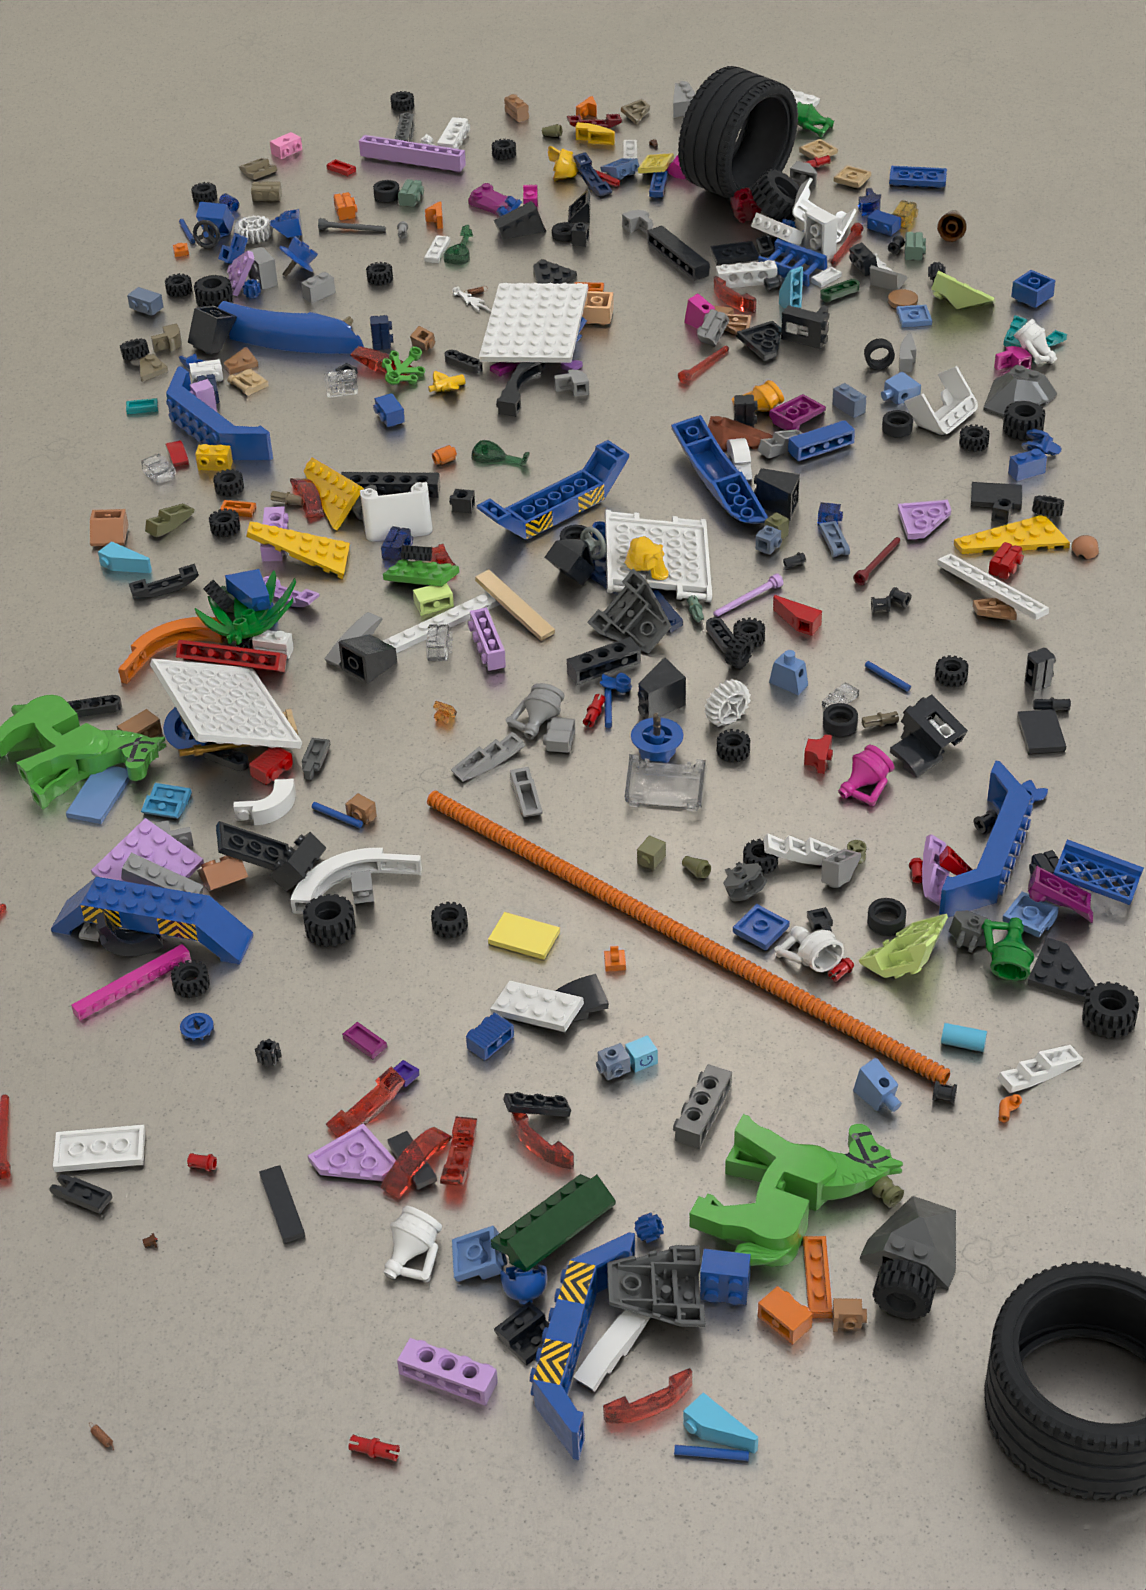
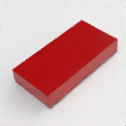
M337 159L326 165L328 170L347 177L356 171V166Z

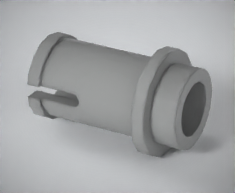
M401 221L397 225L398 237L400 238L401 234V239L407 237L408 224L405 221Z

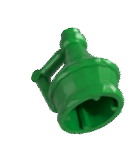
M797 102V124L803 130L808 129L818 134L819 137H823L829 128H833L834 120L829 117H823L812 103L802 104V102ZM821 125L823 127L822 129H818L814 126Z
M1014 917L1007 923L986 919L981 928L984 931L987 951L990 952L992 957L991 971L996 976L1006 980L1021 981L1027 979L1031 973L1030 965L1035 958L1033 952L1022 940L1021 934L1024 929L1022 920ZM992 929L1007 930L1006 937L994 944Z

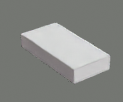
M830 267L811 277L810 282L822 288L842 277V272Z

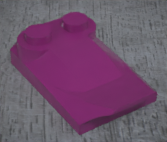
M484 183L471 192L468 204L498 215L496 210L500 206L508 208V205L504 202L508 196L494 191L493 186L489 183Z
M802 394L771 409L769 416L773 424L785 431L799 430L800 424L825 412L826 406Z
M1038 866L1035 868L1028 884V893L1032 900L1036 902L1047 900L1059 906L1070 908L1090 923H1093V912L1090 907L1091 893Z

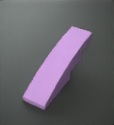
M931 834L926 836L924 846L922 882L925 898L940 906L942 887L950 872L942 868L939 862V855L945 849L946 843Z

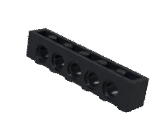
M341 472V475L363 488L375 485L378 495L411 492V487L415 483L427 482L429 498H439L441 487L440 473Z

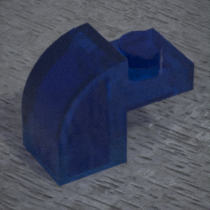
M866 188V196H859L858 210L861 216H868L875 210L880 211L881 194L874 193L872 188Z

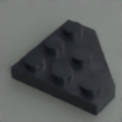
M541 259L533 265V272L538 284H568L577 277L576 271L545 259Z
M774 321L737 332L736 337L762 360L766 361L776 357L781 327Z
M1048 937L1027 981V985L1081 1002L1085 1001L1086 993L1090 990V987L1095 985L1068 944Z

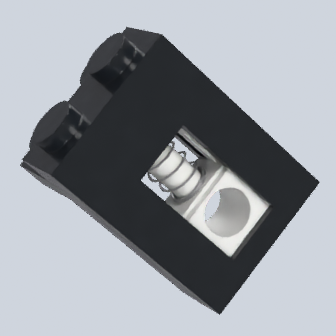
M788 305L782 312L781 339L821 349L828 341V320L830 317L828 306L822 305L817 312Z
M931 694L927 698L922 697L913 707L910 705L903 711L904 716L901 723L904 725V731L900 738L904 739L913 734L938 758L945 753L943 748L949 745V743L956 746L962 742L968 730Z

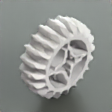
M253 215L243 217L234 225L235 233L248 238L247 244H259V242L269 240L273 234L270 220L265 218V216Z
M726 680L724 684L720 683L719 687L714 688L713 693H710L711 696L706 699L708 703L704 705L706 708L704 712L708 720L718 727L721 725L726 726L735 722L738 718L741 719L740 716L745 714V709L749 707L747 704L751 701L749 699L751 694L740 681Z

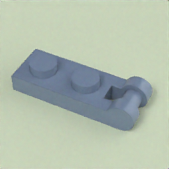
M837 522L819 523V530L831 551V556L838 557L840 554L844 556L850 555L849 545Z

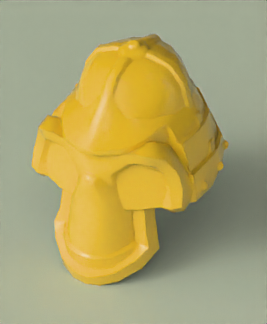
M549 146V161L555 162L553 180L558 181L576 176L578 169L573 159V152L567 151L564 148L560 151L553 146Z
M646 536L632 539L624 562L627 568L635 569L636 571L650 570L652 578L656 580H665L669 575L663 561V545L653 543Z

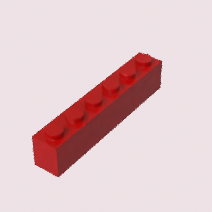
M178 640L176 658L283 673L285 672L287 658L286 654L186 640Z

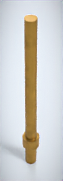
M217 743L201 746V744L193 745L191 748L178 749L179 757L188 755L200 756L203 753L251 745Z

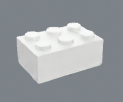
M818 206L806 211L803 247L827 255V261L836 257L838 217Z

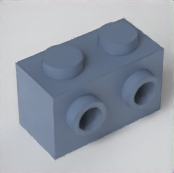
M137 287L127 295L129 308L153 316L164 307L162 294Z
M843 383L833 388L832 405L855 418L866 413L867 396L848 384Z

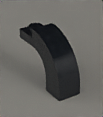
M104 912L96 915L97 924L95 926L100 936L101 945L111 953L131 957L142 956L164 947L162 936L159 934L120 929L109 920Z

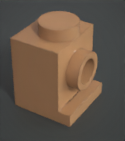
M418 326L410 335L412 346H417L427 351L435 345L434 333L421 326Z
M359 793L345 803L346 814L363 821L366 825L377 817L375 802Z
M833 1298V1332H838V1328L850 1330L862 1328V1323H867V1308H862V1299Z

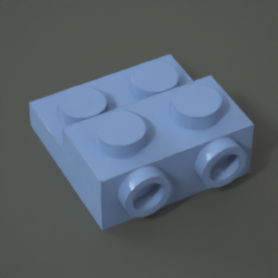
M621 158L601 166L600 169L601 172H606L620 180L625 178L624 176L635 174L638 171L639 163L637 158Z
M1022 891L1004 913L1002 921L1009 923L1011 918H1020L1024 926L1023 931L1040 937L1044 930L1048 931L1056 921L1059 907L1046 901L1036 902L1029 897L1030 894Z
M494 1226L452 1239L453 1271L457 1282L477 1275L484 1280L499 1275L500 1271H504L503 1266L507 1265L506 1255L491 1248L490 1240L499 1234Z

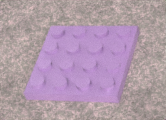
M145 818L91 869V873L95 877L124 881L121 879L122 867L131 852L186 878H189L199 869L201 864H204V860Z

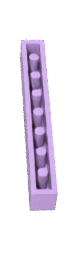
M363 135L359 140L360 156L366 158L415 164L416 166H428L429 168L453 170L454 172H461L466 166L465 150Z

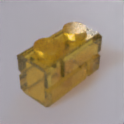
M901 200L892 215L901 217V228L907 229L910 224H913L914 217L918 216L919 210L915 202L908 203V201Z

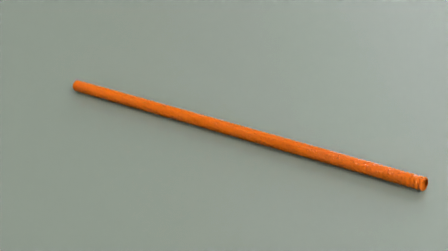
M434 790L429 794L427 805L446 814V816L455 819V821L464 824L497 844H501V846L506 847V849L515 852L530 862H534L539 867L548 870L559 878H563V880L572 883L583 891H587L592 896L612 905V907L632 916V918H636L663 935L677 940L678 943H682V945L687 946L698 954L713 960V962L729 969V971H734L735 974H739L740 977H744L768 992L771 991V994H776L778 998H782L784 1001L787 1000L789 1004L792 1003L793 1006H798L804 1012H809L810 1015H814L820 1021H825L831 1027H836L842 1033H847L850 1037L853 1036V1039H858L861 1043L864 1042V1045H869L872 1049L875 1048L877 1052L881 1051V1054H886L888 1058L892 1057L893 1061L898 1060L899 1064L909 1067L910 1070H915V1073H920L923 1077L926 1076L928 1080L932 1079L934 1083L939 1081L940 1084H946L950 1077L949 1068L945 1069L943 1065L939 1066L938 1062L933 1063V1060L927 1059V1056H922L919 1052L916 1053L914 1049L910 1050V1047H905L903 1043L899 1044L897 1040L893 1041L892 1037H888L886 1034L882 1035L881 1031L876 1032L875 1028L865 1025L864 1022L854 1019L853 1016L843 1013L842 1010L832 1007L831 1004L821 1001L820 998L810 995L809 992H805L803 989L799 990L798 986H794L787 980L783 981V978H778L776 974H772L770 971L767 972L766 969H762L761 966L751 963L750 960H746V958L735 954L733 951L730 952L724 946H720L713 940L704 937V935H699L693 929H689L682 923L669 918L667 915H663L658 910L643 904V902L634 899L632 896H628V894L599 880L597 877L589 875L588 872H584V870L575 867L564 859H560L540 846H536V844L503 828V826L494 823L470 808H466V806L457 803V801L448 798L442 793Z

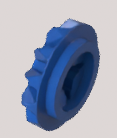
M205 1013L190 1014L180 1024L181 1034L186 1039L191 1038L193 1041L196 1038L203 1040L204 1036H210V1032L214 1030L213 1019ZM195 1023L196 1025H198V1027H200L199 1030H196V1028H194Z

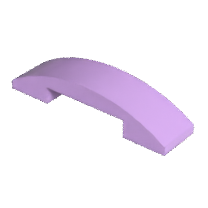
M265 576L263 578L265 584L267 583L270 576ZM276 579L273 597L275 601H278L287 590V587L281 586L279 579ZM308 589L302 592L293 590L285 605L293 597L294 602L291 607H305L310 605L320 595Z

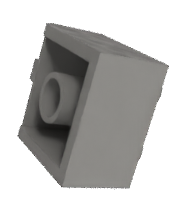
M259 247L249 250L254 255V262L248 273L249 278L257 280L262 290L277 286L275 259L264 248Z

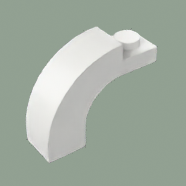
M745 438L728 439L726 442L728 458H732L733 465L740 472L742 471L747 481H752L751 456L747 440Z
M275 779L272 793L264 799L234 802L233 807L236 821L254 820L255 826L271 823L283 817L289 812L295 802L296 790L294 779Z

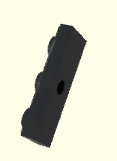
M514 1092L505 1093L503 1098L508 1112L570 1117L572 1111L566 1098L560 1095L553 1097L542 1094L528 1095Z
M408 1131L387 1139L388 1145L417 1190L437 1181L435 1172Z

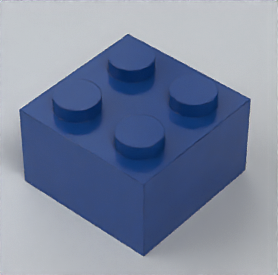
M1030 270L1013 281L1011 297L1036 308L1054 296L1056 280Z
M704 1249L700 1271V1299L708 1302L747 1305L751 1254Z

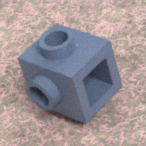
M766 525L756 535L755 549L770 555L782 543L781 530Z
M621 1043L597 1052V1070L600 1074L603 1073L607 1080L620 1077L631 1071L630 1056Z

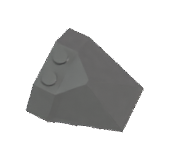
M1015 365L994 379L983 410L1004 417L1005 409L1010 403L1030 401L1039 405L1043 403L1046 405L1057 396V392L1045 374L1021 365Z
M632 569L622 581L626 586L604 612L598 609L587 623L599 634L616 641L631 637L641 651L649 654L672 626L647 580L635 569Z
M912 1196L868 1238L860 1259L878 1266L884 1263L886 1257L893 1260L905 1259L919 1263V1265L926 1267L927 1271L933 1273V1277L937 1281V1287L948 1290L956 1273V1210Z
M699 1245L670 1246L669 1250L661 1252L654 1250L645 1256L636 1258L634 1255L607 1262L609 1305L681 1327H705L704 1304H701L699 1286L701 1267Z

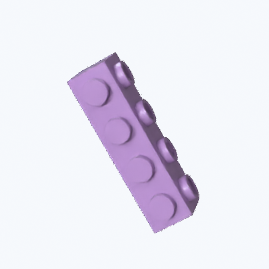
M482 608L470 611L468 627L469 631L472 632L474 643L477 642L478 653H481L482 663L486 664L488 671L505 668V650L488 609Z

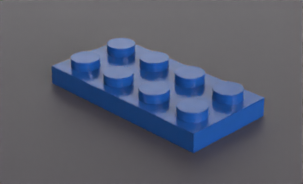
M891 166L889 184L894 186L907 185L910 187H946L947 168Z

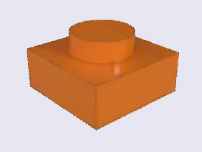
M187 243L173 245L175 257L189 255Z

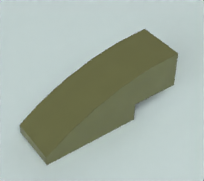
M183 503L160 509L158 516L146 519L145 532L155 537L165 535L185 522L194 513L195 509Z

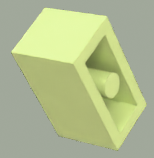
M447 583L443 586L430 585L413 590L414 604L421 616L454 607L453 593Z

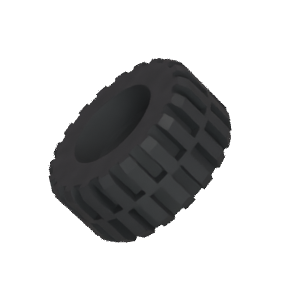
M776 169L766 170L752 186L754 201L769 218L778 222H782L783 219L795 221L796 217L793 215V207L800 188L799 185L792 178L788 177L787 174L782 173V171H777Z

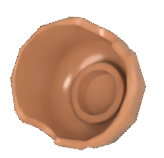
M1082 535L1072 542L1071 549L1077 557L1083 555L1085 559H1091L1099 554L1098 542L1092 536Z

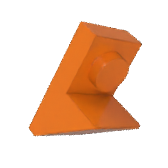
M593 96L588 97L576 106V115H580L582 119L587 115L597 117V105Z
M441 201L425 209L426 222L437 223V229L443 228Z

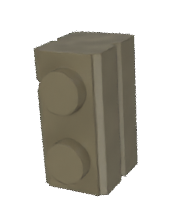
M253 182L251 187L252 201H280L282 196L281 182Z

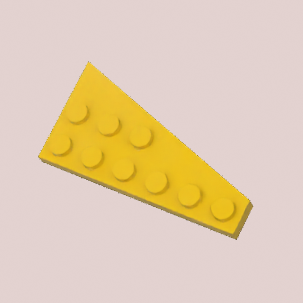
M312 457L307 462L303 471L332 528L338 531L359 498L360 490H364V488Z
M1039 515L954 539V546L961 554L983 553L984 550L997 552L1004 542L1010 543L1012 546H1020L1023 549L1022 551L1036 550L1038 547L1054 549V546H1063V548H1070V541L1046 515Z
M249 522L246 537L264 545L270 544L275 546V550L279 552L284 550L295 559L311 566L318 565L324 568L323 571L327 573L331 571L338 574V578L343 579L350 543L258 522Z

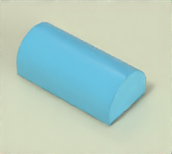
M944 1023L941 1044L984 1052L987 1031Z

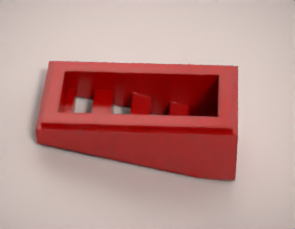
M948 845L939 855L940 866L956 876L973 870Z

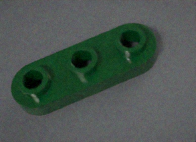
M849 279L826 287L820 291V298L825 302H830L845 295L855 293L860 289V282L855 279Z

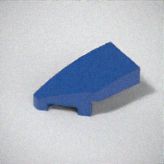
M192 354L189 357L179 356L180 362L189 370V364L204 362V360L197 359L196 354Z

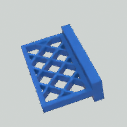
M1067 839L1054 875L1071 884L1131 905L1144 867ZM1079 867L1081 872H1075L1073 868ZM1067 869L1070 874L1060 872V870ZM1098 874L1101 879L1095 880L1092 875ZM1086 876L1089 881H1084L1080 877ZM1117 881L1120 886L1115 887L1111 882ZM1100 884H1106L1108 888L1105 889ZM1125 891L1129 897L1124 896L1119 892Z

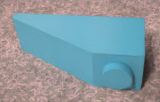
M802 266L788 272L779 290V305L785 309L788 305L797 308L802 307Z
M112 541L98 551L100 565L112 571L152 572L150 558Z
M704 1392L683 1411L684 1427L689 1433L696 1434L700 1439L749 1451L754 1454L758 1451V1436Z

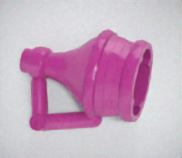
M869 744L864 748V751L853 755L851 776L848 781L841 784L838 793L844 799L853 796L873 807L887 784L886 776L895 767L891 759L882 750ZM877 784L871 796L856 790L862 786Z

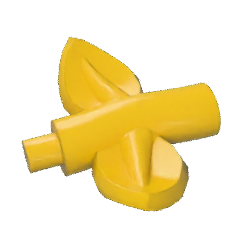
M434 371L433 385L428 386L429 392L435 391L436 393L455 391L459 389V386L465 385L466 380L463 374L449 377Z

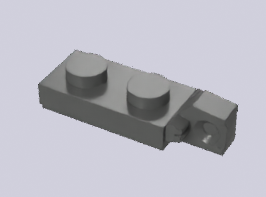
M311 738L302 759L304 779L312 780L314 771H319L331 745L329 739Z

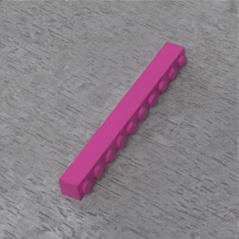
M181 944L71 1005L73 1014L81 1021L173 970L175 966L178 967V963L182 962L184 964L185 960H191L189 950Z

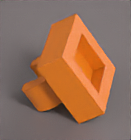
M610 946V951H604L606 972L626 970L625 950H619L618 946Z

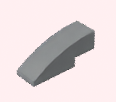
M908 333L901 343L899 372H912L913 363H916L917 349L912 333Z
M797 429L774 432L773 438L761 439L758 452L767 458L785 454L788 452L789 438L803 433Z
M529 767L510 770V780L523 817L542 814L534 779L531 777Z

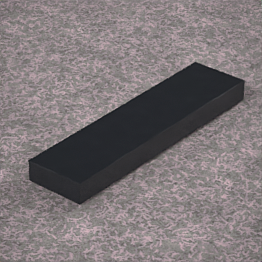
M281 1165L259 1171L283 1243L306 1237Z

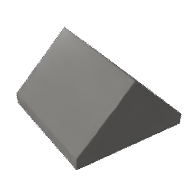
M870 266L871 285L894 291L899 290L907 280L908 276Z

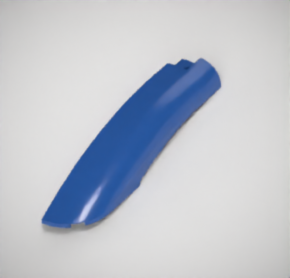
M222 301L218 308L237 316L229 333L230 339L265 348L304 353L353 354L365 352L359 335H355L350 325L336 318L313 312L287 313L260 310Z
M699 415L671 424V429L690 463L719 504L731 516L742 522L751 524L765 523V519L768 516L744 474L725 455L703 417Z

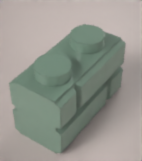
M407 179L398 193L400 206L408 205L414 207L420 201V196L424 194V186H422L421 180L413 181Z
M906 232L905 259L922 260L923 254H926V238H923L922 232Z

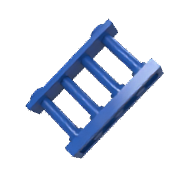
M781 239L775 241V252L768 259L762 256L758 257V262L774 261L779 255L785 257L780 263L775 261L777 275L784 279L790 270L798 268L803 264L809 265L810 267L805 272L803 271L802 285L807 287L810 285L809 275L816 268L823 271L827 269V255ZM791 260L798 261L793 267L787 266Z

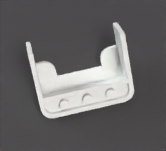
M958 366L937 374L945 389L941 392V400L944 406L935 413L924 393L904 401L918 426L939 435H946L977 410V400Z

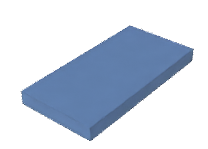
M111 766L101 773L91 774L67 810V818L102 824L130 780L127 768Z

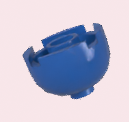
M538 1264V1269L531 1268L527 1272L515 1266L507 1267L506 1273L500 1271L504 1292L511 1299L518 1300L519 1304H526L529 1301L533 1303V1299L538 1298L547 1287L546 1266Z

